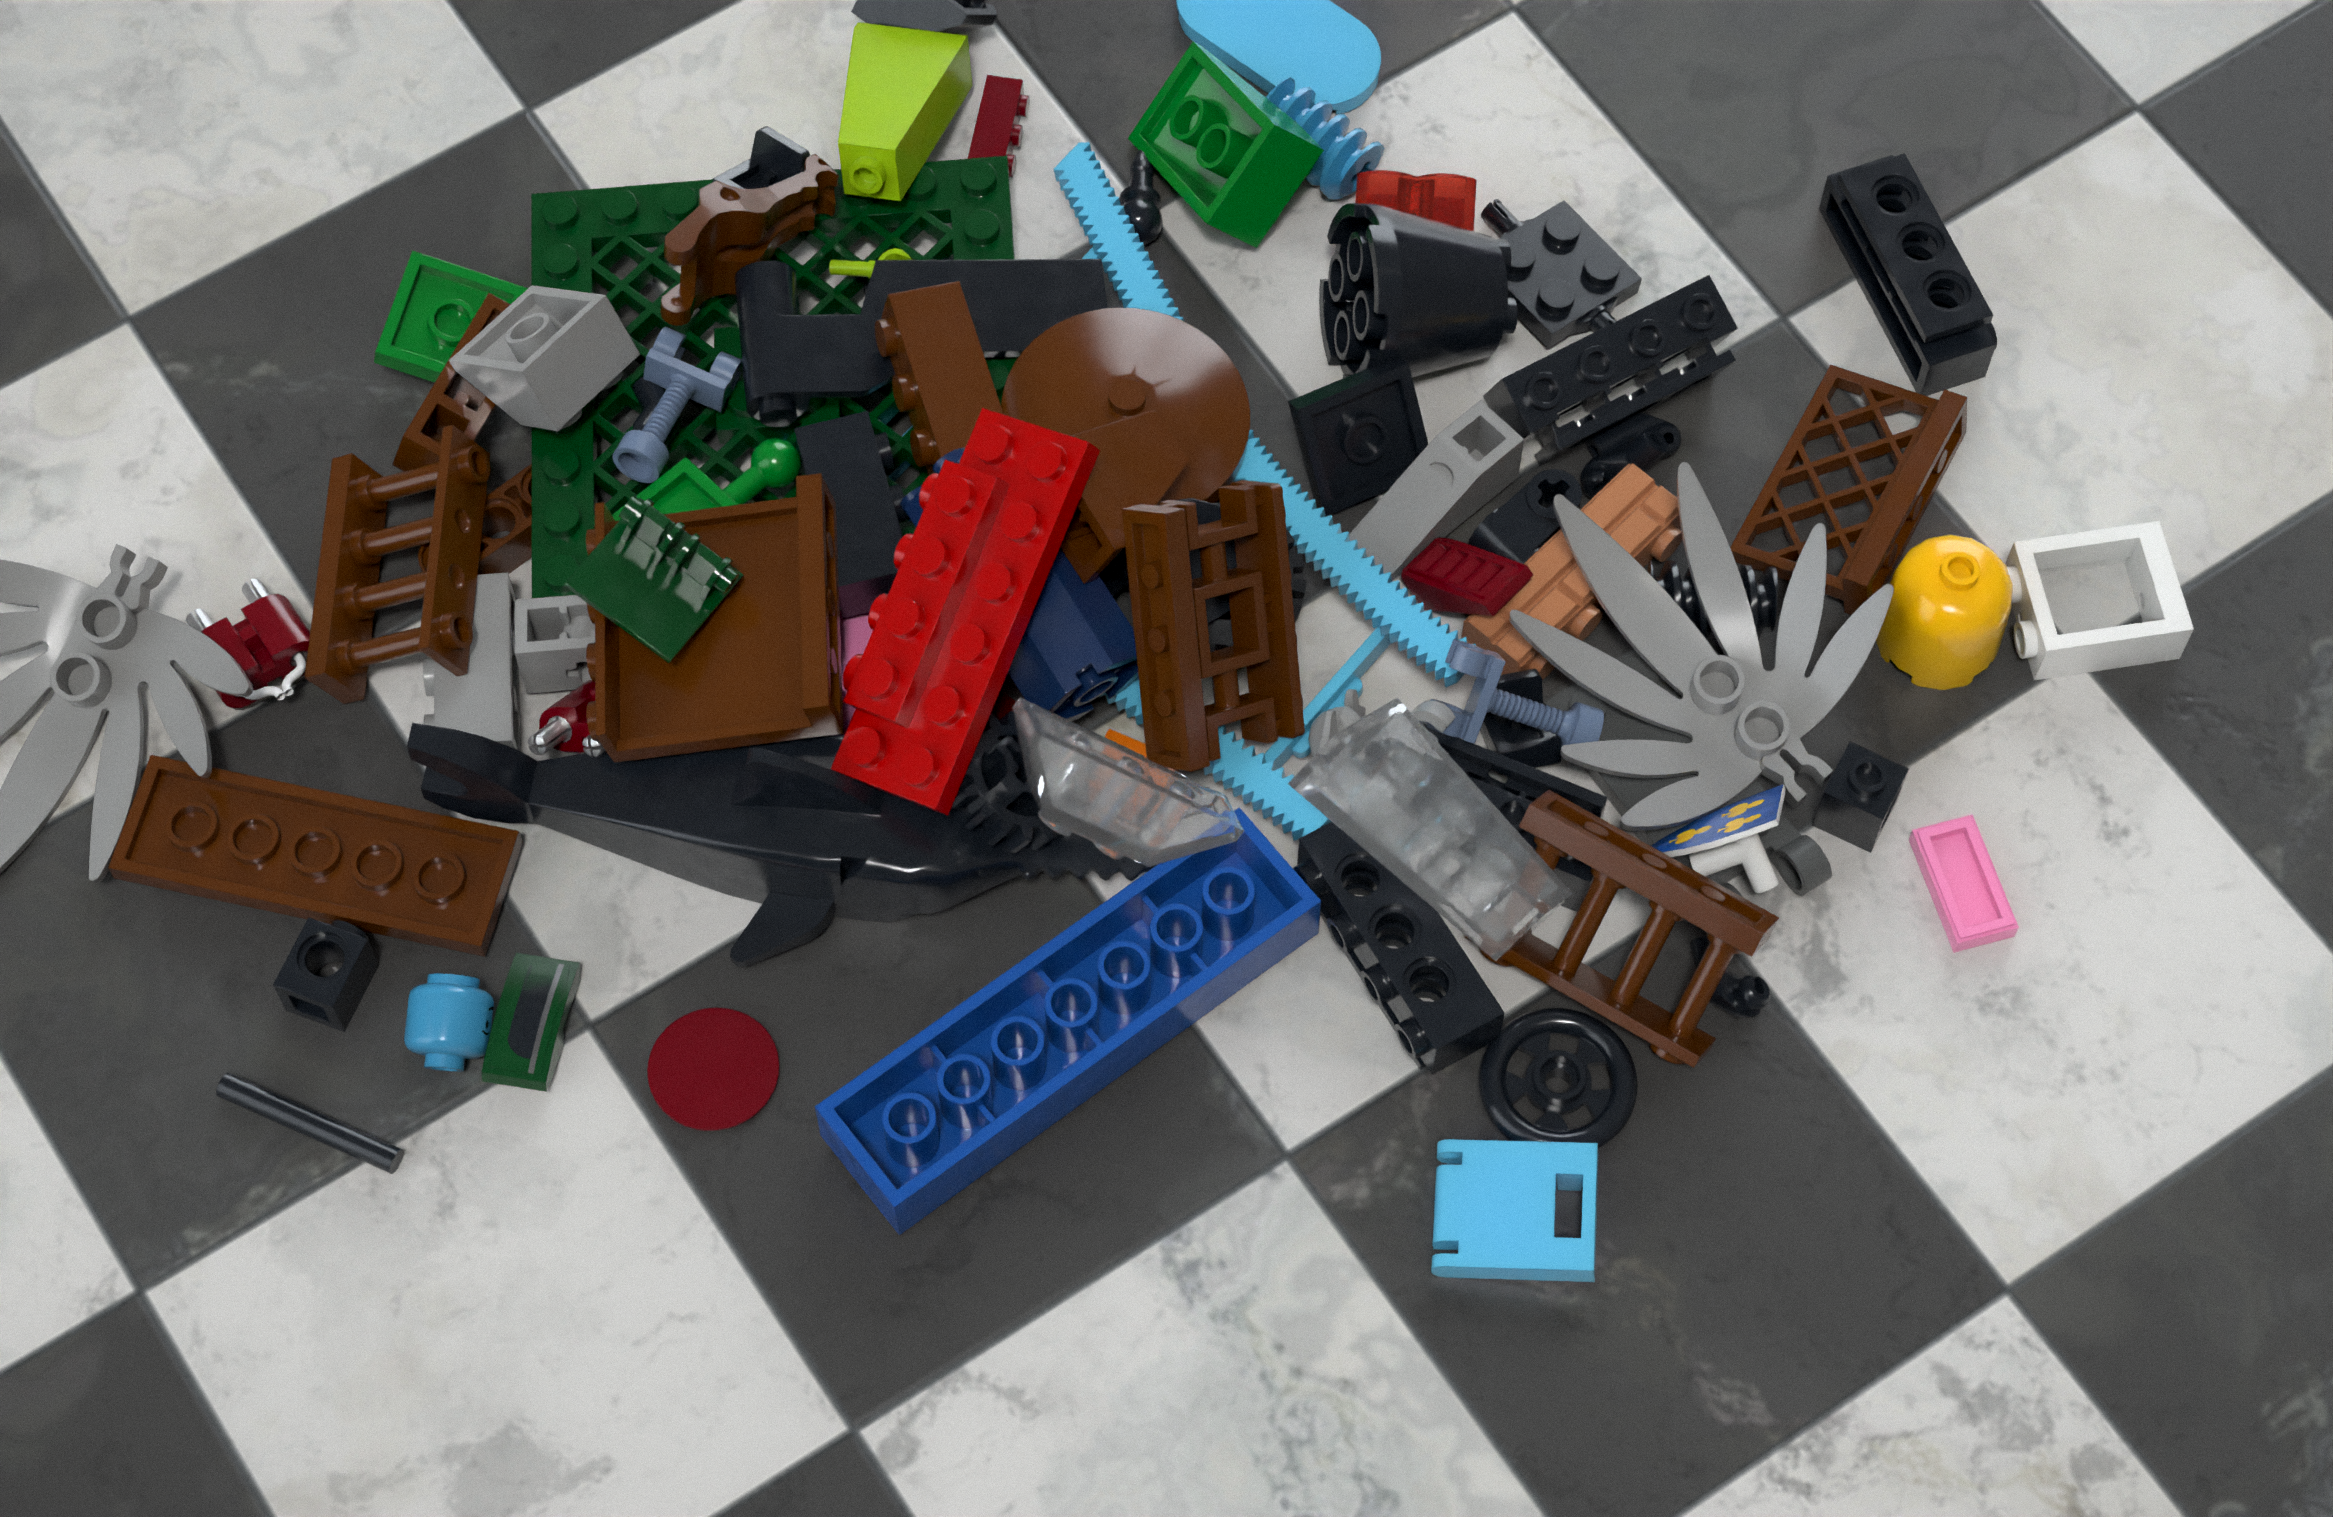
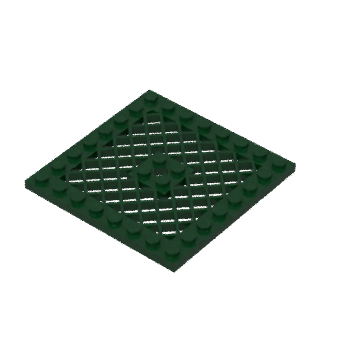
M1007 156L925 162L901 201L844 194L841 169H834L839 175L838 186L834 187L836 201L834 215L830 216L825 213L815 215L814 230L801 231L796 238L783 243L775 250L769 261L788 264L795 270L798 296L807 290L821 300L806 315H834L836 312L844 315L861 313L862 308L850 299L867 284L866 282L869 283L870 279L861 276H846L833 288L819 278L829 268L831 260L876 261L884 252L893 248L903 250L912 260H942L945 257L948 259L952 254L954 260L1015 259ZM713 179L531 194V286L596 294L597 282L609 291L606 296L615 312H618L627 304L640 314L625 328L640 353L635 359L640 366L624 381L620 379L615 385L606 389L610 394L598 405L596 395L582 408L580 418L570 426L559 431L532 427V598L576 595L566 588L564 583L588 557L586 533L588 529L595 528V503H598L597 485L612 496L605 505L611 515H613L627 504L634 495L637 496L652 484L631 479L624 486L610 475L616 468L613 461V453L625 433L611 424L610 421L627 405L638 414H641L643 411L632 390L634 383L644 376L646 355L649 352L639 342L655 327H658L660 330L668 327L687 336L681 347L685 348V351L689 350L701 359L695 366L697 368L710 372L717 355L721 351L742 359L738 316L729 310L737 303L736 294H722L703 301L698 307L700 310L687 324L682 326L668 324L661 318L660 314L662 296L680 283L681 275L669 266L670 263L664 257L665 236L698 207L699 189L711 184ZM952 223V228H950L946 224ZM885 228H897V229H896L893 233H890V232H889L888 230H886ZM922 231L938 240L924 256L908 245ZM838 232L833 238L825 234ZM864 235L877 244L878 247L864 260H861L848 249ZM805 240L819 251L804 265H801L788 254ZM649 247H658L652 253L646 249ZM624 255H627L639 265L621 280L610 272L609 269ZM654 277H657L669 288L652 303L641 295L639 291ZM718 322L723 327L714 328L713 348L699 337L714 323ZM985 357L1000 405L1007 377L1018 357ZM741 364L737 370L741 372L739 381L730 397L727 398L721 412L689 399L691 403L703 412L686 428L682 425L680 426L673 440L666 447L669 451V459L659 477L690 452L705 463L699 469L713 482L721 475L731 483L744 473L733 463L750 447L755 450L761 442L767 439L780 438L786 439V441L793 444L799 452L794 428L839 418L841 414L848 416L867 410L854 402L858 397L810 398L808 409L798 416L795 422L781 427L766 426L760 420L751 417L746 411ZM891 381L877 389L886 398L869 413L874 434L886 432L895 468L885 471L888 485L897 484L889 476L904 461H907L922 472L906 489L902 488L905 497L914 489L922 486L928 477L926 466H917L912 454L910 433L914 430L913 427L902 437L886 425L900 411L895 402ZM633 425L626 432L633 430ZM715 427L719 443L725 444L718 451H715L702 441ZM597 434L612 444L598 458ZM802 464L798 476L804 475ZM796 485L782 499L797 497ZM764 488L752 499L755 502L779 498ZM912 521L899 523L902 536L908 533L914 534L916 528Z

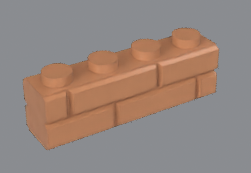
M1633 463L1625 466L1581 509L1583 513L1619 543L1643 568L1653 558L1664 562L1674 553L1683 540L1680 530L1678 498L1663 486L1658 487L1653 478ZM1561 529L1524 563L1533 573L1532 580L1494 616L1471 614L1463 623L1461 638L1467 637V643H1475L1480 648L1497 652L1506 661L1501 675L1537 669L1543 680L1555 668L1513 627L1509 621L1511 610L1515 609L1581 641L1593 632L1603 616V612L1600 611L1603 607L1585 580Z

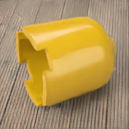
M1949 534L1928 538L1910 549L1895 570L1890 584L1894 587V592L1885 620L1876 639L1880 655L1885 662H1890L1891 659L1900 670L1911 675V683L1917 686L1937 690L1967 686L1973 681L1975 675L1988 668L1999 651L2011 612L2013 584L2007 566L1991 548L1968 537Z

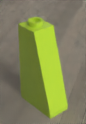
M861 22L856 24L853 30L838 138L844 194L901 201L973 86L967 35Z

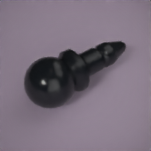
M1139 150L1130 166L1129 187L1121 192L1119 200L1120 205L1124 206L1125 215H1129L1130 224L1134 225L1135 233L1139 234L1140 242L1146 245L1159 235L1163 222L1159 210L1161 197L1153 189L1154 167L1148 161L1144 152Z

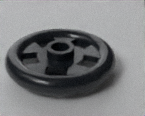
M1539 1009L1513 1019L1501 1029L1500 1037L1487 1046L1479 1071V1089L1485 1110L1497 1129L1510 1141L1598 1143L1599 1149L1610 1142L1624 1128L1632 1115L1637 1099L1638 1080L1636 1068L1624 1042L1602 1021L1572 1009ZM1561 1034L1580 1039L1578 1054L1574 1055L1564 1050L1550 1051V1035ZM1517 1050L1535 1058L1529 1065L1525 1078H1520L1506 1071L1510 1059ZM1607 1065L1611 1076V1089L1592 1090V1079L1588 1067ZM1554 1077L1562 1078L1568 1083L1569 1090L1564 1093L1552 1092L1546 1086V1081ZM1523 1096H1528L1535 1107L1545 1112L1534 1124L1526 1120L1513 1106ZM1583 1105L1586 1106L1594 1120L1583 1127L1569 1130L1561 1115L1571 1114Z

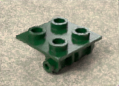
M634 495L620 512L619 517L621 519L567 579L564 586L667 663H670L744 574L731 565L733 560L728 556L722 559L700 542L702 537L697 533L691 536L684 531L686 525L681 521L675 524L653 507L654 501L650 498L644 501Z

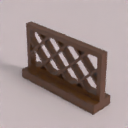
M1830 365L1730 547L1736 563L1751 565L1753 569L1762 572L1766 566L1776 567L1779 578L1790 581L1797 563L1794 561L1798 560L1806 541L1800 542L1792 523L1823 513L1832 531L1826 534L1827 550L1839 546L1845 558V563L1838 576L1826 573L1825 594L1843 600L1844 613L1852 615L1867 599L1887 584L1966 434L1967 397L1944 389L1941 397L1937 400ZM1839 388L1860 395L1866 406L1836 416L1829 402L1836 389ZM1902 410L1923 416L1918 427L1892 435L1884 416ZM1822 415H1824L1825 420L1819 421ZM1873 420L1882 439L1851 448L1843 430ZM1833 434L1841 452L1810 462L1804 449L1807 442ZM1906 447V449H1905V451H1904V453H1903V455H1902L1900 449ZM1889 453L1896 466L1894 472L1867 481L1859 462ZM1798 460L1800 466L1794 467ZM1848 466L1857 485L1826 495L1818 476ZM1807 480L1816 499L1785 509L1779 497L1782 488ZM1881 494L1877 502L1875 495ZM1864 499L1871 513L1868 520L1842 529L1833 509ZM1773 507L1775 512L1769 514L1771 508ZM1779 527L1783 528L1791 545L1771 553L1751 546L1757 534ZM1856 541L1854 547L1851 548L1849 543Z

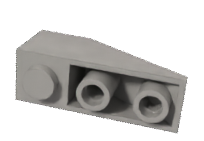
M1480 400L1435 436L1349 534L1350 541L1357 539L1358 549L1366 548L1367 557L1374 556L1375 565L1382 564L1383 573L1391 572L1393 580L1435 538H1445L1518 478L1524 438Z

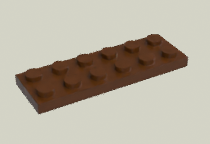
M151 755L108 869L113 878L303 919H308L309 917L327 924H331L333 920H341L365 932L485 957L523 841L520 832L517 830L213 767L211 775L208 778H202L187 762Z

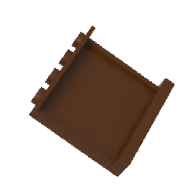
M822 473L796 476L797 497L664 514L675 524L680 521L685 524L684 531L691 536L695 533L701 536L700 542L722 559L728 556L733 560L731 565L744 574L670 663H667L587 603L589 618L595 624V643H589L586 649L588 672L591 680L595 682V701L588 702L587 725L592 740L600 741L614 763L844 734L836 503ZM604 502L595 503V528L588 529L586 533L588 556L619 522L614 520Z

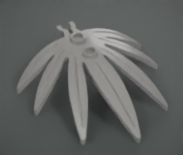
M1683 462L1679 465L1676 476L1682 538L1697 596L1709 626L1725 655H1717L1703 634L1673 598L1608 533L1563 495H1556L1553 501V509L1563 535L1578 567L1597 600L1633 649L1669 686L1682 696L1681 699L1676 698L1647 677L1610 655L1551 625L1515 609L1511 610L1509 615L1510 623L1525 640L1547 661L1576 684L1604 702L1635 718L1691 738L1692 742L1690 743L1660 740H1607L1562 746L1560 754L1564 760L1605 774L1646 779L1671 778L1690 774L1697 775L1663 787L1635 804L1621 817L1620 826L1624 830H1658L1697 820L1731 802L1752 785L1760 775L1779 785L1784 784L1786 789L1784 799L1794 810L1804 802L1807 793L1796 784L1794 780L1795 771L1798 774H1809L1820 787L1830 779L1833 770L1825 761L1807 753L1801 740L1830 714L1855 681L1878 637L1894 592V587L1891 584H1886L1867 599L1833 636L1817 661L1811 676L1805 677L1804 674L1818 635L1826 586V528L1823 523L1816 524L1801 551L1788 584L1776 633L1774 669L1766 671L1762 664L1752 611L1736 561L1718 518L1688 462ZM1783 759H1785L1793 767V769Z
M116 544L109 563L111 573L98 588H95L51 570L0 559V602L16 606L39 608L38 611L0 613V657L21 652L43 643L48 644L46 652L0 681V742L33 713L51 690L55 692L24 742L0 789V873L24 851L55 813L84 766L100 730L105 713L109 711L96 778L89 856V880L95 883L103 881L109 871L108 866L140 783L144 750V716L141 687L144 684H148L161 721L182 757L202 778H208L211 775V746L202 712L190 688L173 665L177 662L192 677L204 685L225 694L248 697L253 692V686L235 659L215 641L184 622L148 609L150 591L160 584L168 569L159 560L148 557L142 572L131 577L129 570L136 554L128 548Z

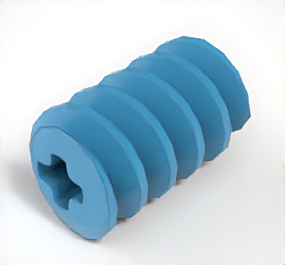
M1290 77L1280 82L1269 92L1266 98L1295 120L1324 149L1311 172L1305 178L1307 182L1311 185L1320 186L1321 192L1327 198L1335 200L1346 197L1360 189L1382 159L1384 146L1379 141H1376L1362 150L1367 138L1365 130L1355 128L1345 136L1350 124V120L1346 115L1339 114L1329 121L1333 110L1331 103L1324 100L1312 106L1316 96L1312 88L1303 87L1293 95L1295 80Z

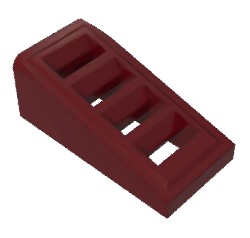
M1441 537L1435 538L1401 572L1402 580L1412 595L1416 596L1417 602L1424 603V610L1431 609L1432 611L1488 616H1494L1532 580L1531 577L1533 576V573L1525 564L1458 540Z

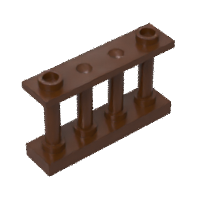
M454 425L443 427L439 462L383 477L353 453L332 458L305 679L343 704L364 699L369 666L418 653H424L455 676L467 674L470 645L473 640L472 623L487 480L490 476V453ZM436 489L433 516L384 529L389 501ZM430 543L427 571L378 583L380 561L383 555ZM424 598L421 627L371 639L376 610Z
M1551 790L1546 791L1529 804L1519 825L1520 828L1534 835L1533 839L1537 847L1503 916L1501 917L1489 910L1469 927L1465 938L1479 945L1480 952L1490 961L1506 967L1516 966L1650 1043L1652 1051L1664 1060L1674 1064L1686 1063L1694 1068L1711 1050L1716 1041L1715 1037L1697 1028V1025L1734 954H1742L1744 952L1752 957L1767 942L1779 917ZM1570 855L1592 867L1591 873L1594 879L1559 949L1525 931V928L1560 858ZM1628 887L1649 899L1648 903L1652 911L1617 980L1614 981L1582 963V960L1618 889ZM1687 920L1708 932L1707 938L1711 942L1676 1010L1672 1014L1640 996L1639 993L1676 921Z

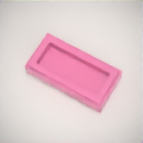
M1973 814L1912 830L1909 843L1953 953L2015 937L2019 926Z

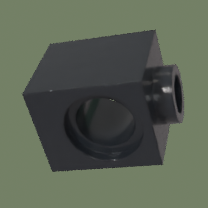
M1850 741L1823 792L1812 826L1871 853L1897 803L1909 768Z
M308 917L273 986L286 1011L345 1032L379 967V963L367 935L361 929L341 920H333L329 925ZM330 962L343 963L342 967L333 975L327 977L316 976L319 969Z

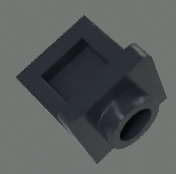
M765 126L755 133L751 158L714 177L712 183L720 181L740 189L769 187L804 172L805 160L810 156V153L804 147L772 128Z
M1537 669L1500 676L1496 686L1497 690L1500 689L1503 692L1506 691L1509 694L1512 693L1515 696L1518 695L1521 698L1524 697L1527 700L1530 699L1543 704L1542 678ZM1491 712L1486 713L1480 731L1489 750L1534 768L1561 763V745L1556 734L1492 714Z

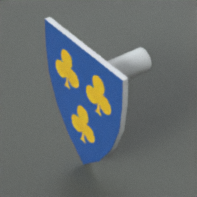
M1784 784L1752 795L1703 816L1663 837L1651 845V847L1669 857L1690 854L1689 857L1693 870L1705 877L1742 863L1754 893L1766 892L1776 887L1779 882L1758 833L1779 825L1786 791Z

